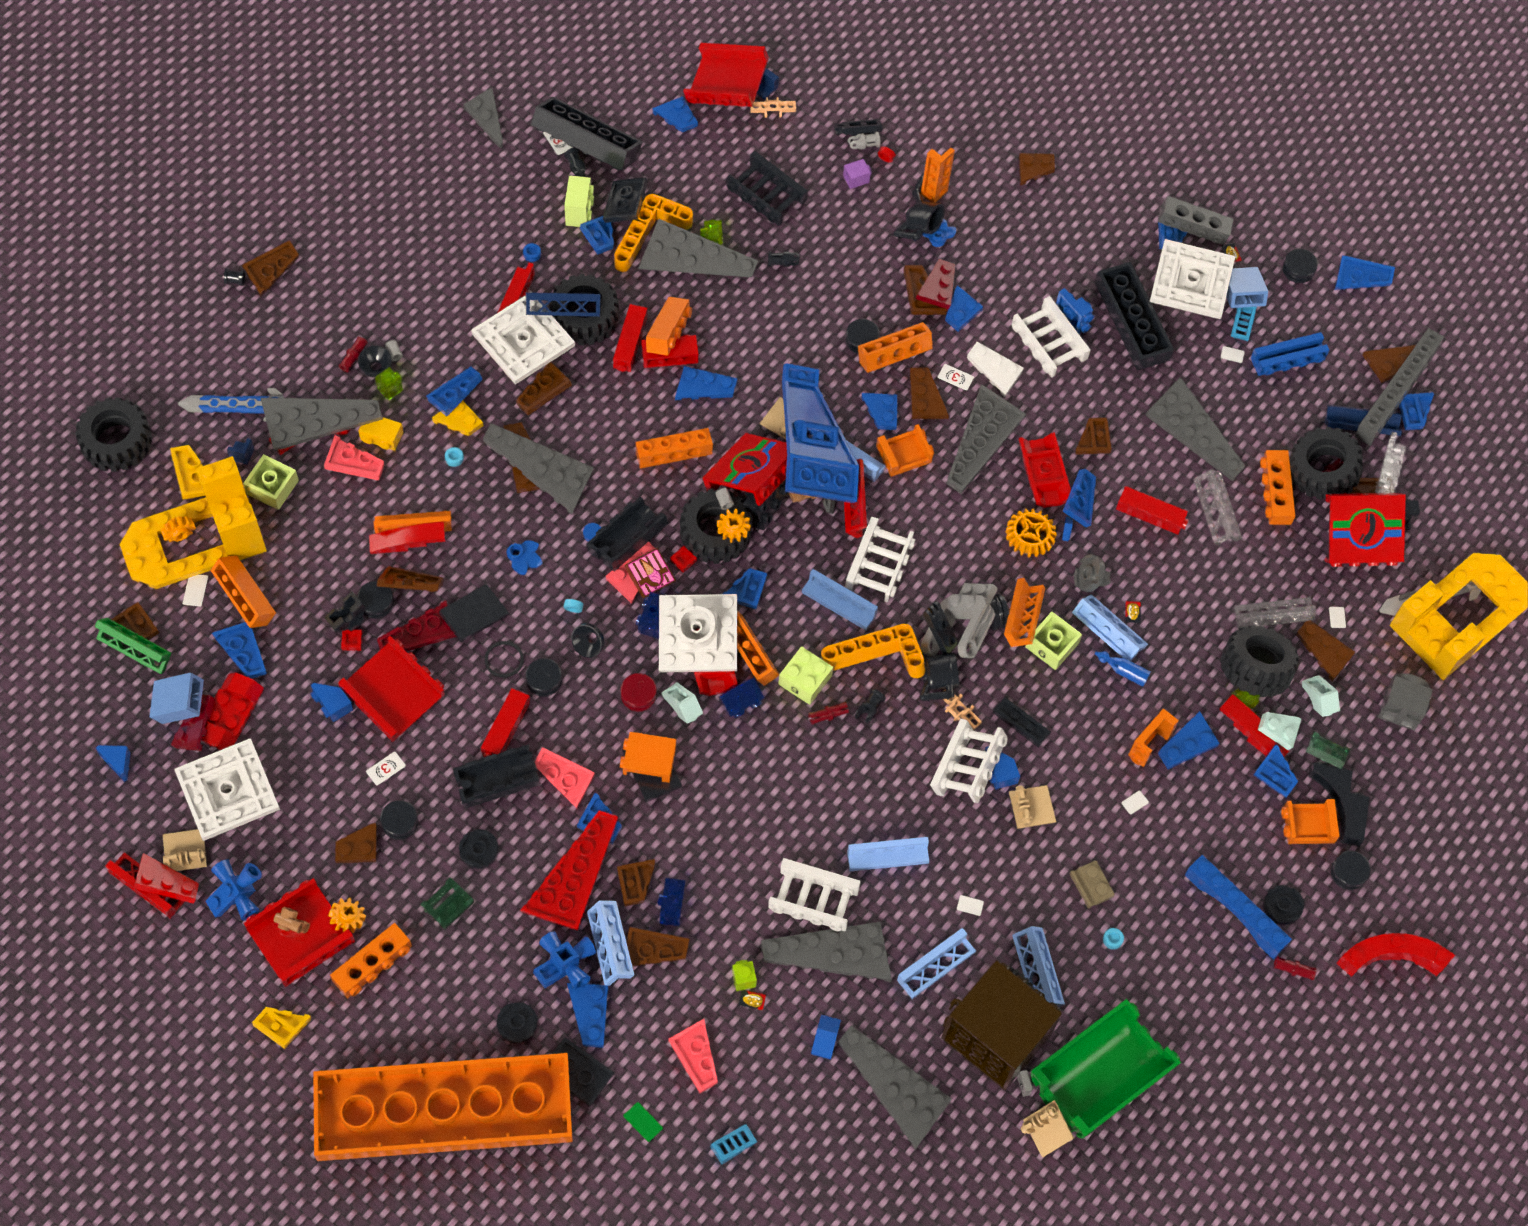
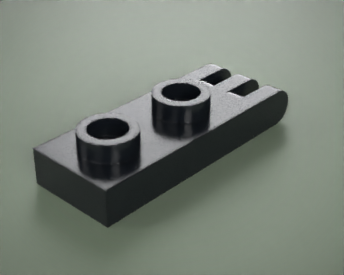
M934 601L923 612V616L942 654H949L959 642L940 603Z

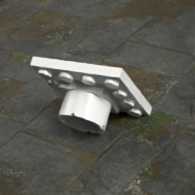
M1165 239L1150 302L1221 319L1235 256Z
M525 296L471 330L473 336L515 385L575 346V341L552 315H526ZM530 300V311H538L542 307L538 300ZM544 308V309L541 310L540 312H548V311Z
M737 594L659 595V672L737 671Z
M251 738L174 769L203 841L280 810Z

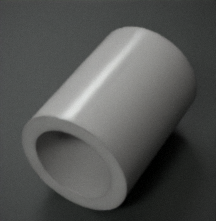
M391 340L385 344V348L389 351L392 361H398L402 358L403 355L397 341Z
M722 488L715 493L723 510L729 509L734 505L727 488Z

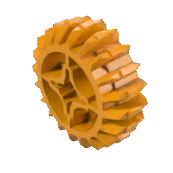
M1034 508L1031 512L1027 509L1023 513L1018 511L1017 515H1013L1011 520L1008 521V527L1005 531L1009 547L1015 546L1014 552L1021 551V556L1027 553L1028 558L1031 557V554L1038 557L1039 553L1044 555L1046 551H1050L1057 536L1053 519L1048 520V514L1043 516L1041 510L1036 513ZM1021 525L1022 531L1021 534L1018 535L1016 529ZM1044 531L1046 538L1041 541L1040 535Z

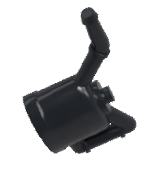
M924 175L919 177L912 191V196L915 198L916 203L907 210L906 221L893 233L899 239L919 240L923 233H935L943 221L945 215L944 205L942 203L924 202L921 197L920 189ZM909 229L916 232H906L905 230Z
M922 653L926 672L920 677L924 681L919 696L920 700L930 702V700H949L955 696L954 689L959 688V674L955 653L927 656ZM946 689L943 692L929 693V690Z

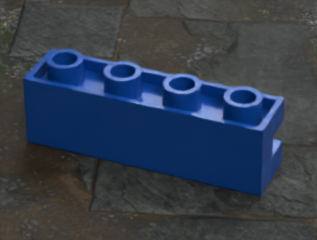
M1322 332L1255 348L1251 355V360L1258 376L1271 375L1274 372L1287 371L1297 366L1304 367L1313 362L1320 363L1326 359L1329 348L1327 344H1322L1324 337Z

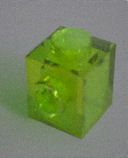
M722 220L704 221V228H700V236L722 245Z
M390 367L375 377L377 389L388 401L403 391L401 375L397 371L394 372Z

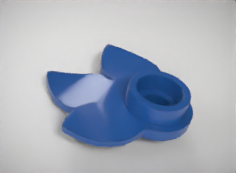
M943 219L935 233H923V236L929 238L933 246L941 247L947 239L955 236L956 227H948L947 221Z
M528 540L522 544L514 543L508 547L507 557L512 561V568L518 574L526 575L528 568H537L542 565L540 556L535 553L539 547L537 542ZM514 552L520 553L519 555H513Z

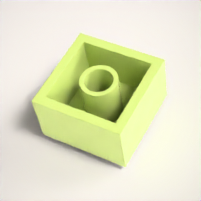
M569 176L564 205L566 226L580 227V224L592 219L591 206H594V185H591V178Z
M263 454L243 485L247 495L279 510L299 480L295 469Z
M1051 612L1036 628L1033 644L1026 645V648L1056 670L1077 647L1082 634Z
M801 646L780 673L778 684L811 705L832 677L833 666Z

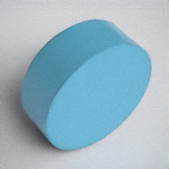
M457 447L449 448L445 452L446 463L452 467L461 465L464 461L462 450Z
M566 599L563 607L567 611L580 613L583 610L584 604L574 599Z
M1117 928L1108 929L1103 936V943L1109 949H1118L1124 941L1123 933Z

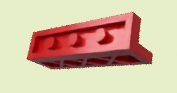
M529 262L526 269L517 267L497 313L524 297L525 293H528L535 276L533 263Z
M857 459L859 464L857 502H844L845 532L855 538H860L863 536V529L867 528L864 465L862 459Z
M123 853L115 863L110 860L105 865L111 875L169 918L185 902L178 900L172 907L166 902V896L135 889V874H137L138 870H135L134 866L139 868V863L126 853ZM127 860L131 863V871H125L119 866Z

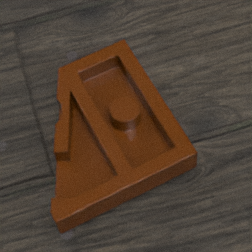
M1019 153L1020 185H1025L1026 181L1031 179L1037 180L1043 175L1054 173V154Z
M1107 417L1089 418L1075 450V455L1111 453Z
M372 823L335 842L336 863L376 862L377 860L376 823Z
M655 859L617 866L625 907L645 902L655 867Z

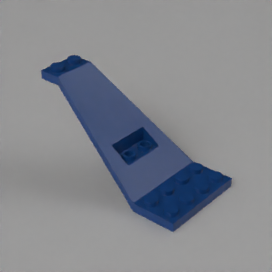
M788 363L784 364L782 390L787 444L785 492L849 503L857 502L859 464L818 387L819 369Z

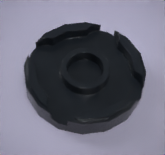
M476 829L465 834L460 840L458 848L460 858L464 864L474 869L487 868L494 863L499 853V846L495 836L489 831Z
M1278 885L1268 891L1264 898L1263 906L1265 913L1272 921L1277 924L1288 925L1299 920L1305 903L1298 890L1287 887V885Z
M523 1002L507 1004L500 1010L497 1016L498 1032L504 1040L510 1043L520 1044L527 1042L534 1036L537 1030L538 1020L536 1013L531 1006Z

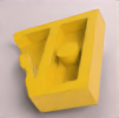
M266 1007L252 1024L285 1049L310 1022L311 1016L308 1014L304 1016L292 1014L291 1011H278L275 1008Z

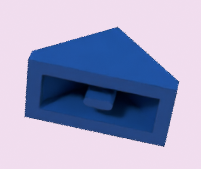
M98 745L96 750L100 757L124 782L128 780L131 755L128 747Z
M821 1015L811 1055L831 1060L841 1022L840 1019Z

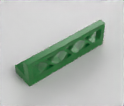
M109 618L97 620L95 628L99 629L97 640L159 674L164 673L172 654L171 652ZM106 633L112 636L114 639L110 640L104 637V634ZM121 642L130 646V648H124ZM137 651L143 653L146 657L142 658L138 655ZM154 660L159 663L162 662L160 667L155 665Z

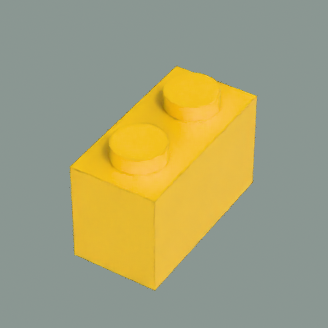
M384 417L382 420L362 425L358 430L360 440L363 442L376 444L385 450L391 449L394 451L404 433L402 423Z

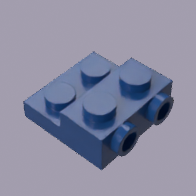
M1065 288L1060 290L1056 305L1078 334L1086 333L1090 330L1091 325L1089 323L1094 318L1091 304L1082 297L1075 300L1074 295Z

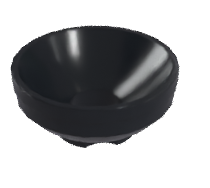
M369 346L359 354L358 365L365 375L381 377L390 370L392 358L389 351L384 347ZM374 363L381 364V368L378 370L371 369V365Z
M581 624L573 630L571 635L574 649L583 657L593 658L600 654L604 648V636L600 629L593 624ZM590 632H592V633H594V634L596 635V637H597V641H596V642H593V641L590 639V637H589Z

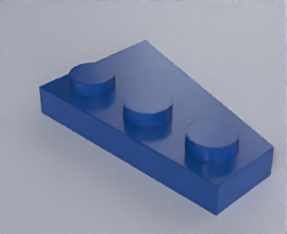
M1342 255L1334 290L1391 286L1395 267Z
M469 367L426 395V397L433 406L445 416H448L483 379L479 372Z
M246 622L212 633L216 641L246 677L253 679L267 674L253 630L249 628Z

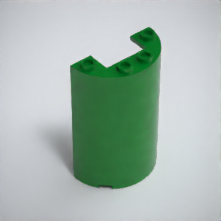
M1127 999L1031 1071L1034 1086L1039 1085V1095L1045 1105L1055 1100L1071 1133L1073 1131L1077 1132L1076 1136L1083 1139L1181 1064L1180 1057L1174 1050L1171 1051L1168 1046L1163 1049L1158 1041H1154L1151 1038L1149 1030L1144 1025L1141 1026L1139 1024V1009Z

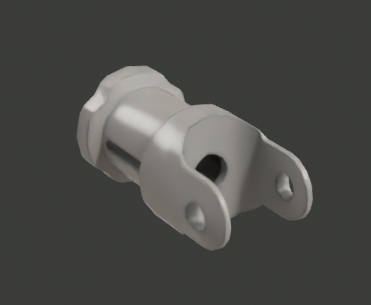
M879 132L851 136L848 138V143L852 149L863 150L866 147L872 146L878 148L880 147Z

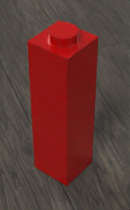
M629 305L613 357V368L619 371H632L648 318L646 307Z
M1125 486L1116 507L1118 511L1179 535L1181 529L1185 530L1189 521L1186 518L1188 511Z
M511 688L481 746L483 757L506 751L530 705L529 695Z

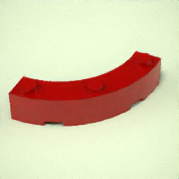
M1388 933L1373 936L1357 943L1336 964L1352 977L1356 972L1372 962L1404 959L1415 962L1414 964L1425 968L1437 977L1456 955L1438 943L1417 935Z

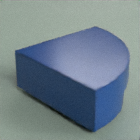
M1067 516L1065 517L1063 527V541L1070 540L1073 519Z

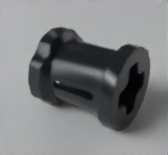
M226 268L224 271V284L234 283L244 286L245 270L233 271Z

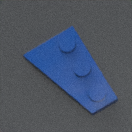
M684 366L675 400H682V398L694 400L698 399V397H710L711 399L731 398L735 392L737 378Z
M1086 469L1079 470L1063 509L1065 514L1084 527L1091 526L1096 483V476Z
M1199 711L1159 750L1158 754L1166 768L1170 769L1218 747L1219 742Z
M567 983L583 1047L604 1048L608 985L587 984L579 990H574L571 983Z

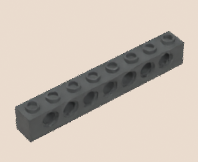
M1429 328L1360 423L1355 438L1369 446L1372 445L1439 350L1444 336Z

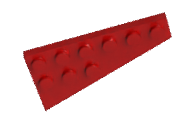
M599 810L580 837L575 840L568 852L563 855L548 874L542 885L533 893L526 905L521 908L520 912L578 931L618 822V816Z

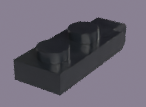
M879 119L842 122L833 126L836 134H850L851 136L861 133L875 134V132H882V124Z

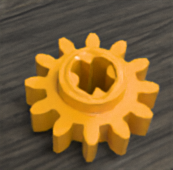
M735 509L734 513L727 510L726 516L720 514L717 527H719L718 534L723 533V540L729 537L730 543H732L734 538L738 542H741V536L747 538V531H750L751 525H749L750 518H744L745 512L738 514L737 509Z
M185 516L183 518H172L167 524H163L164 528L160 530L165 541L169 540V542H172L174 540L178 542L193 534L192 531L196 527L193 519Z
M340 898L338 904L333 903L328 916L332 917L330 924H337L336 931L343 928V932L350 929L354 933L356 927L361 929L366 915L363 914L364 907H357L359 901L353 904L351 903V898H348L347 902Z

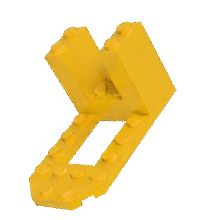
M233 456L196 468L206 496L205 498L132 522L120 543L132 580L148 584L149 587L159 589L210 571L220 557L237 556L239 560H243L267 551ZM187 516L192 518L194 523L213 517L223 545L168 563L158 535L162 534L160 529L164 528L163 524H167L169 520L175 517L183 518Z
M1473 553L1435 585L1430 580L1406 600L1389 626L1444 681L1528 608V582L1501 555ZM1472 581L1498 608L1477 626L1472 622L1458 633L1437 610Z

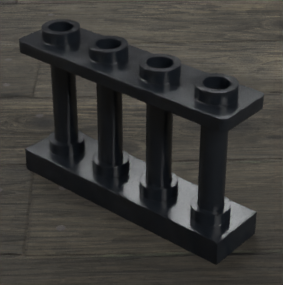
M756 151L750 154V166L739 177L735 179L728 175L726 180V186L730 192L737 194L742 201L749 203L758 213H762L771 223H775L777 226L782 224L781 213L794 201H798L802 205L807 201V189ZM754 171L760 172L763 177L750 189L741 184ZM768 181L777 185L763 199L755 194ZM781 191H785L790 195L776 209L768 204Z

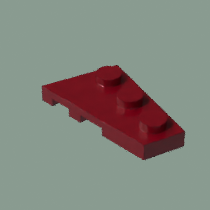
M202 694L200 716L183 720L171 743L174 748L202 751L201 739L206 736L205 724L211 717L215 698L211 695Z

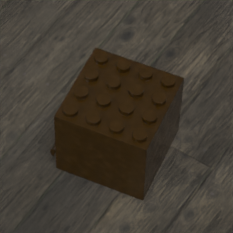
M996 960L962 1001L960 999H953L951 1001L949 1010L955 1005L957 1007L945 1018L943 1022V1027L945 1026L941 1038L1006 1091L1017 1078L1019 1072L1026 1067L1050 1038L1062 1013L1056 1004L1045 1000L1039 990L1029 987L1023 977L1013 974L1007 964Z

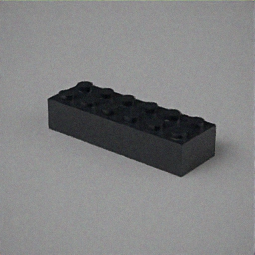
M551 97L536 106L531 123L539 131L546 132L552 135L553 138L560 139L566 142L567 145L582 150L584 154L591 155L597 158L598 161L605 162L614 169L621 171L637 161L643 143L555 97Z
M1127 262L1098 271L1095 285L1136 370H1142L1170 361L1174 348L1132 263Z

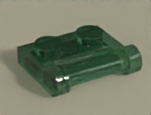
M1314 731L1305 752L1342 769L1350 748L1347 746L1342 747L1319 736L1320 733Z
M449 877L434 895L420 904V907L445 930L474 903V899ZM451 889L454 890L435 910L432 908Z

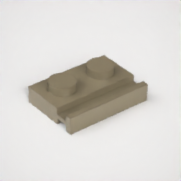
M1093 861L1070 872V876L1088 909L1114 898L1115 894L1097 861Z

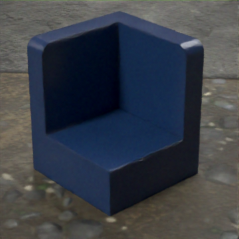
M765 68L757 95L764 100L778 88L779 77L767 68Z
M247 438L245 443L235 441L233 447L228 446L227 448L229 457L233 456L235 462L248 465L254 451L250 438Z

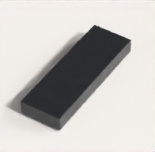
M1006 697L1002 699L992 712L1038 748L1051 734L1050 730Z

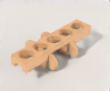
M767 97L764 102H754L750 108L751 113H764L765 118H767V111H779V117H782V112H796V102L781 101L778 97L777 100H768ZM775 104L776 108H771L770 105Z
M962 694L959 697L955 695L949 700L943 699L949 705L946 707L945 712H950L955 717L954 721L961 718L967 720L973 730L982 724V721L972 712L974 706L971 705L969 709L960 701L963 697ZM962 706L964 711L959 712L957 707ZM971 720H976L977 725H974Z

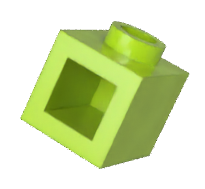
M740 960L732 965V975L736 991L756 988L757 979L753 961Z

